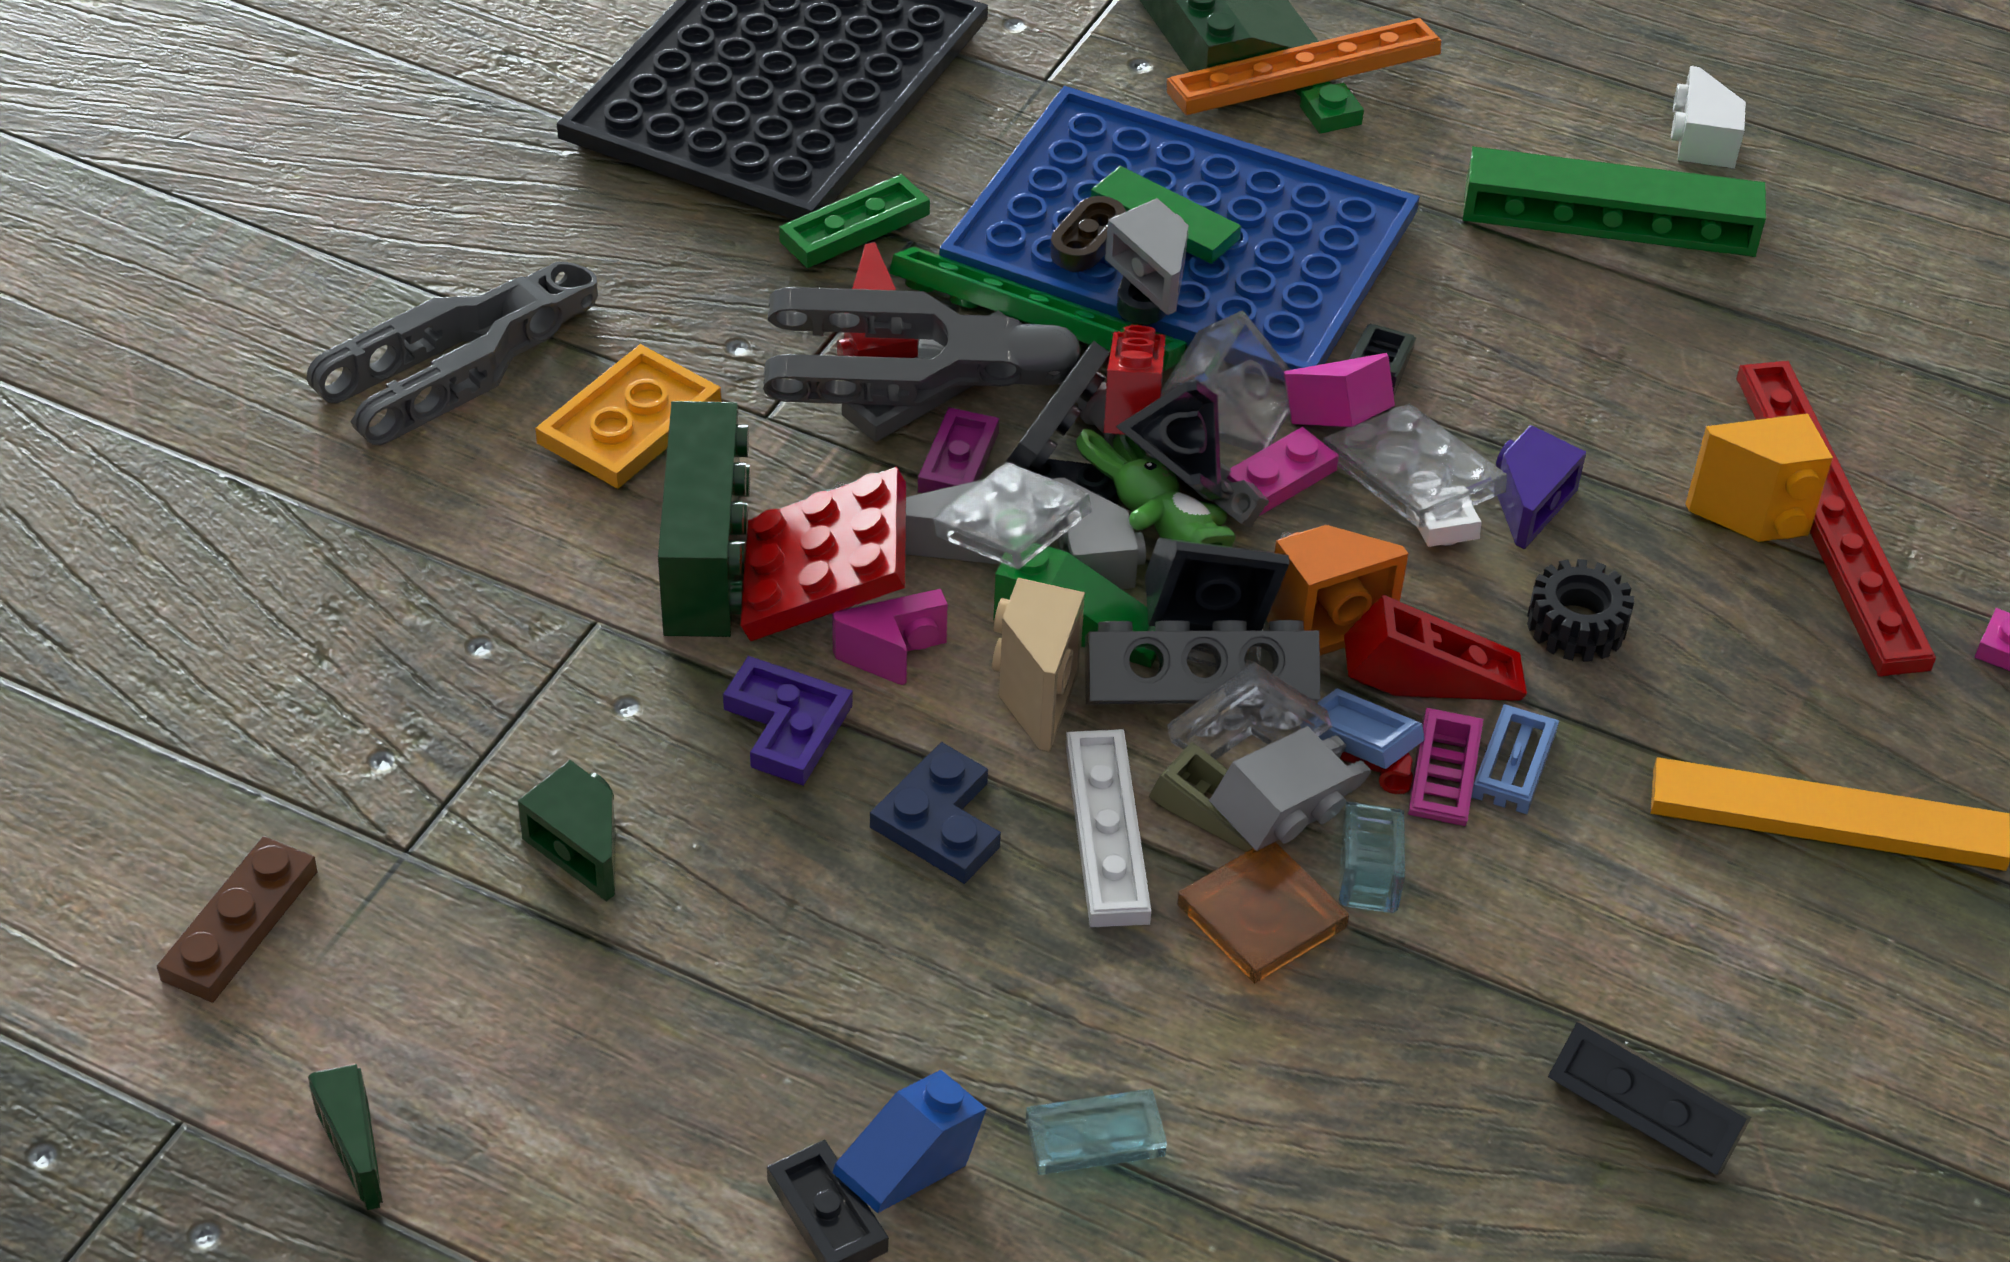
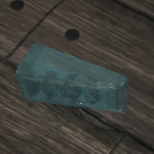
M1346 802L1343 820L1339 902L1347 907L1394 913L1399 908L1405 880L1404 810ZM1360 830L1377 831V832H1387V833H1390V835L1380 834V833H1373V832H1367V831H1360Z

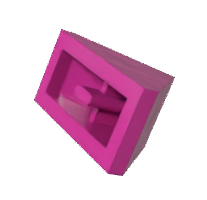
M1387 353L1284 371L1292 424L1354 427L1395 406Z

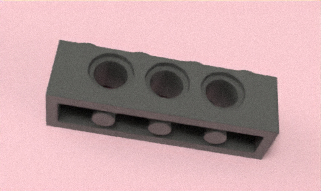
M1238 620L1212 622V631H1190L1189 621L1155 622V631H1133V622L1130 621L1098 622V632H1088L1085 636L1086 704L1313 703L1320 700L1319 630L1304 631V621L1300 620L1270 621L1269 631H1247V621ZM1146 647L1156 653L1159 659V669L1155 676L1143 678L1133 672L1129 663L1130 654L1133 649ZM1204 647L1213 653L1216 660V668L1210 677H1198L1190 671L1187 665V656L1191 648ZM1250 647L1264 648L1271 655L1273 665L1267 677L1254 676L1247 670L1244 658L1246 651Z

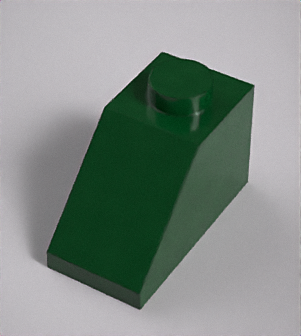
M569 760L517 800L522 839L607 902L615 895L616 828L613 806L614 794L609 784L596 773L589 774Z

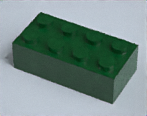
M671 401L658 550L663 636L731 637L732 614H741L743 581H734L735 575L744 574L746 545L745 541H737V535H747L748 503L739 501V498L750 496V464L740 462V457H748L749 426L738 424L737 402Z

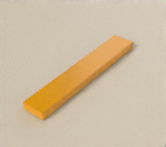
M1656 758L1653 769L1651 814L2003 871L2007 870L2010 863V813Z

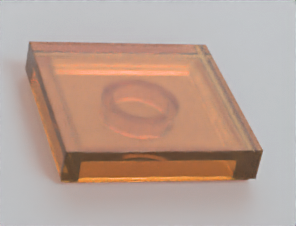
M1276 842L1258 851L1252 848L1178 892L1177 905L1254 984L1347 928L1349 913Z

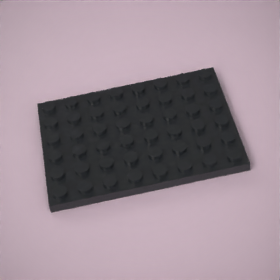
M676 0L557 122L558 139L795 220L832 204L984 25L988 18V5L974 0Z

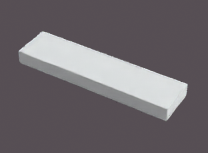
M1124 729L1066 732V753L1090 927L1150 925L1151 905Z

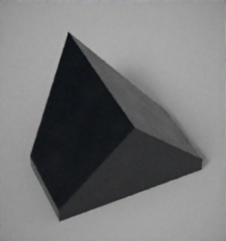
M1197 379L1184 382L1115 426L1209 499L1222 498L1218 395Z

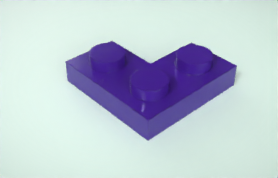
M748 656L725 690L723 705L726 711L767 724L750 751L751 768L804 786L852 708L853 691Z

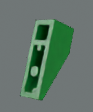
M1015 537L995 573L993 620L995 619L1000 599L1010 600L1017 579L1022 578L1085 592L1081 647L1085 648V636L1087 633L1098 632V622L1130 621L1133 622V631H1155V626H1149L1147 606L1068 552ZM1138 647L1131 652L1129 661L1151 668L1157 655L1149 648Z

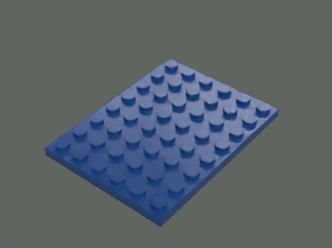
M1063 86L941 245L939 255L1125 320L1117 311L1118 287L1123 275L1105 260V255L1094 267L1082 272L1067 271L1057 266L1050 256L1051 236L1054 230L1082 200L1091 197V189L1116 168L1122 166L1241 225L1240 240L1212 264L1186 252L1176 312L1170 315L1166 314L1162 320L1143 326L1152 327L1156 332L1187 342L1186 345L1194 349L1202 350L1284 378V371L1326 363L1417 213L1420 196Z

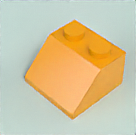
M1809 414L1706 426L1685 504L1689 512L1757 542L1808 536L1833 457Z

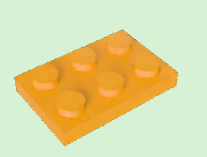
M639 344L535 428L537 444L619 489L667 449L671 401L721 402V387Z

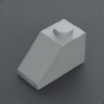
M1156 198L1108 219L1105 260L1165 314L1170 315L1176 312L1185 266L1189 225L1184 222L1181 216L1175 214Z
M1066 478L1053 479L1051 519L1059 550L1070 553L1120 589L1135 588L1137 565L1145 564L1146 548L1142 532H1134L1129 523L1130 516L1128 510Z

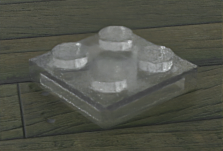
M1006 462L966 494L957 498L954 503L935 516L933 521L937 537L1020 569L1091 513L1092 508L1089 493Z

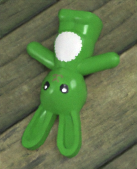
M1090 429L1082 430L1076 439V446L1080 454L1099 471L1113 480L1118 497L1125 507L1132 511L1129 523L1133 529L1144 530L1154 524L1160 538L1232 547L1236 534L1229 527L1221 526L1227 520V512L1222 508L1180 493L1177 475L1157 459L1148 457L1145 451L1127 435L1116 434L1113 439V449L1096 432Z

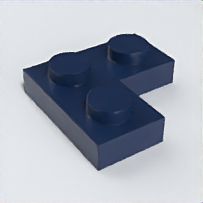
M941 742L870 812V828L965 884L1000 848L1001 832L962 810L988 784V768Z

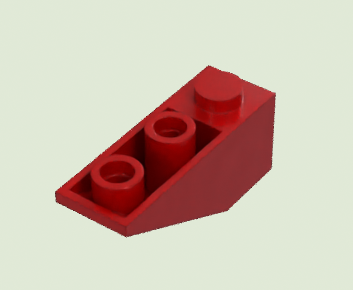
M1130 325L1124 327V332L1114 331L1107 369L1104 433L1124 434L1115 426L1161 398L1166 335L1155 334V329L1152 327Z

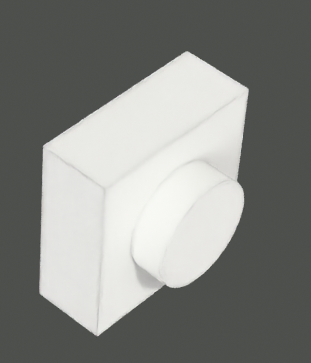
M1464 490L1412 498L1411 516L1428 547L1447 546L1457 542L1480 539L1481 520Z

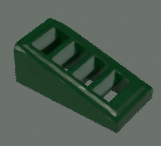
M357 1064L311 1073L308 1076L316 1115L353 1187L367 1210L381 1208L380 1203H383L369 1102L361 1068H358Z

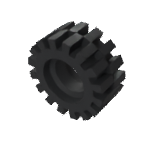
M1567 559L1559 561L1558 569L1552 564L1544 568L1543 575L1539 574L1535 580L1527 615L1529 617L1527 622L1529 631H1534L1533 639L1538 644L1548 640L1546 651L1554 655L1560 648L1565 650L1563 659L1572 661L1575 653H1581L1583 662L1593 661L1595 652L1601 659L1609 657L1611 649L1617 652L1626 638L1634 606V596H1630L1632 588L1628 582L1620 584L1622 575L1615 570L1609 575L1604 574L1606 565L1598 562L1595 569L1587 568V560L1578 559L1576 567H1571ZM1564 606H1582L1596 614H1578Z

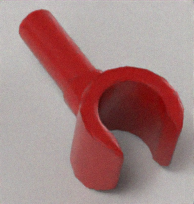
M1345 751L1340 757L1341 760L1353 764L1361 760L1372 771L1380 772L1379 784L1389 793L1405 794L1411 788L1413 773L1411 772L1412 758L1409 753L1386 769Z

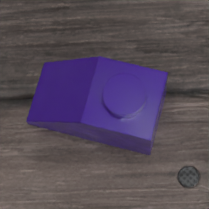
M1532 425L1516 441L1508 440L1502 447L1496 460V468L1500 469L1496 494L1515 545L1523 549L1527 548L1578 491L1586 451Z

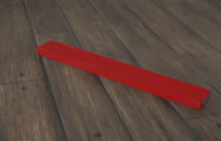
M1779 361L1740 365L1736 379L1756 420L1809 414L1833 457L1810 534L1878 677L1932 671L1936 656L1790 362Z

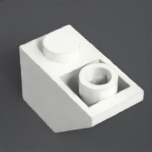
M1690 66L1686 85L1677 84L1673 104L1675 115L1671 140L1679 141L1678 161L1735 169L1744 134L1746 102L1700 67Z

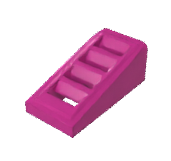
M1426 708L1422 720L1425 740L1417 746L1408 815L1466 826L1484 719ZM1435 741L1464 747L1462 753L1432 747V743ZM1431 758L1461 764V770L1429 764ZM1427 776L1456 781L1459 782V788L1426 782ZM1424 793L1457 800L1456 807L1424 801Z

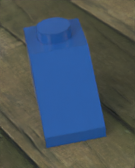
M939 1070L897 1091L838 1159L832 1173L875 1212L879 1213L965 1167L987 1108L945 1072Z

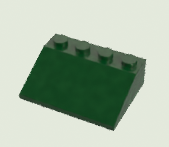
M1140 0L1189 72L1319 42L1288 0Z

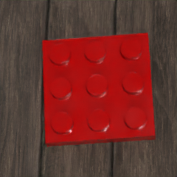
M898 467L881 473L864 475L853 483L830 491L816 492L805 500L780 509L766 510L757 517L748 520L740 626L750 642L905 588L906 481Z

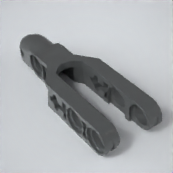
M555 262L526 277L514 278L480 296L434 297L318 355L308 368L307 382L327 402L339 403L462 341H470L431 361L430 367L400 382L393 380L387 383L386 389L370 396L361 403L350 421L353 428L372 445L386 444L496 388L500 384L513 357L548 340L560 329L562 323L587 311L595 304L598 297L597 277L592 271L578 264ZM564 272V277L555 282L558 273ZM387 345L384 355L376 362L370 363L372 354L381 346ZM343 367L339 378L326 386L325 381L329 374L335 369ZM431 386V391L426 398L414 405V401L420 392ZM387 409L383 419L375 426L369 427L373 417L381 410Z
M785 287L775 290L769 297L767 321L778 328L791 331H813V336H823V332L865 333L867 338L934 340L945 348L932 359L802 354L776 355L769 358L765 363L763 390L770 398L784 402L921 406L957 385L1010 386L1013 384L1055 385L1061 383L1079 361L1080 345L1076 336L1067 328L1057 325L1022 324L1019 320L1005 316L960 315L924 291ZM1058 371L1060 373L1056 375H1051L1048 372Z

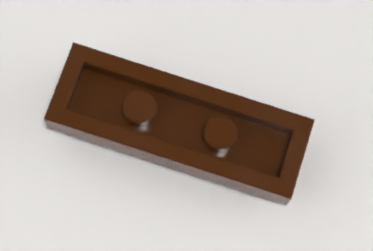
M263 836L158 963L157 969L160 980L214 1003L318 872L315 856Z

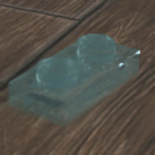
M1153 1089L1026 1107V1126L1038 1175L1164 1157L1166 1154L1167 1140Z

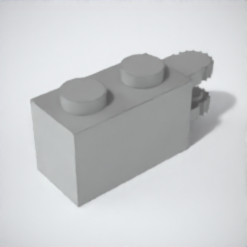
M1307 726L1233 761L1209 801L1246 841L1258 851L1277 840H1280L1283 844L1290 842L1308 824L1316 820L1320 824L1330 821L1344 807L1346 803L1344 796L1361 786L1369 777L1371 769L1361 760L1346 766L1340 759L1346 744L1336 735L1322 741Z

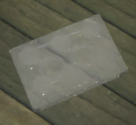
M1410 403L1395 407L1387 413L1364 421L1354 427H1347L1324 438V444L1339 455L1337 466L1419 529L1425 527L1426 523L1430 521H1439L1462 511L1467 506L1477 505L1506 492L1507 474Z

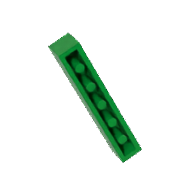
M1472 146L1465 185L1462 221L1756 257L1766 220L1765 182Z

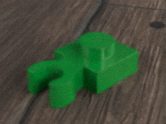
M1330 81L1294 89L1295 93L1301 97L1300 108L1319 134L1362 125L1364 109L1344 82L1331 84Z

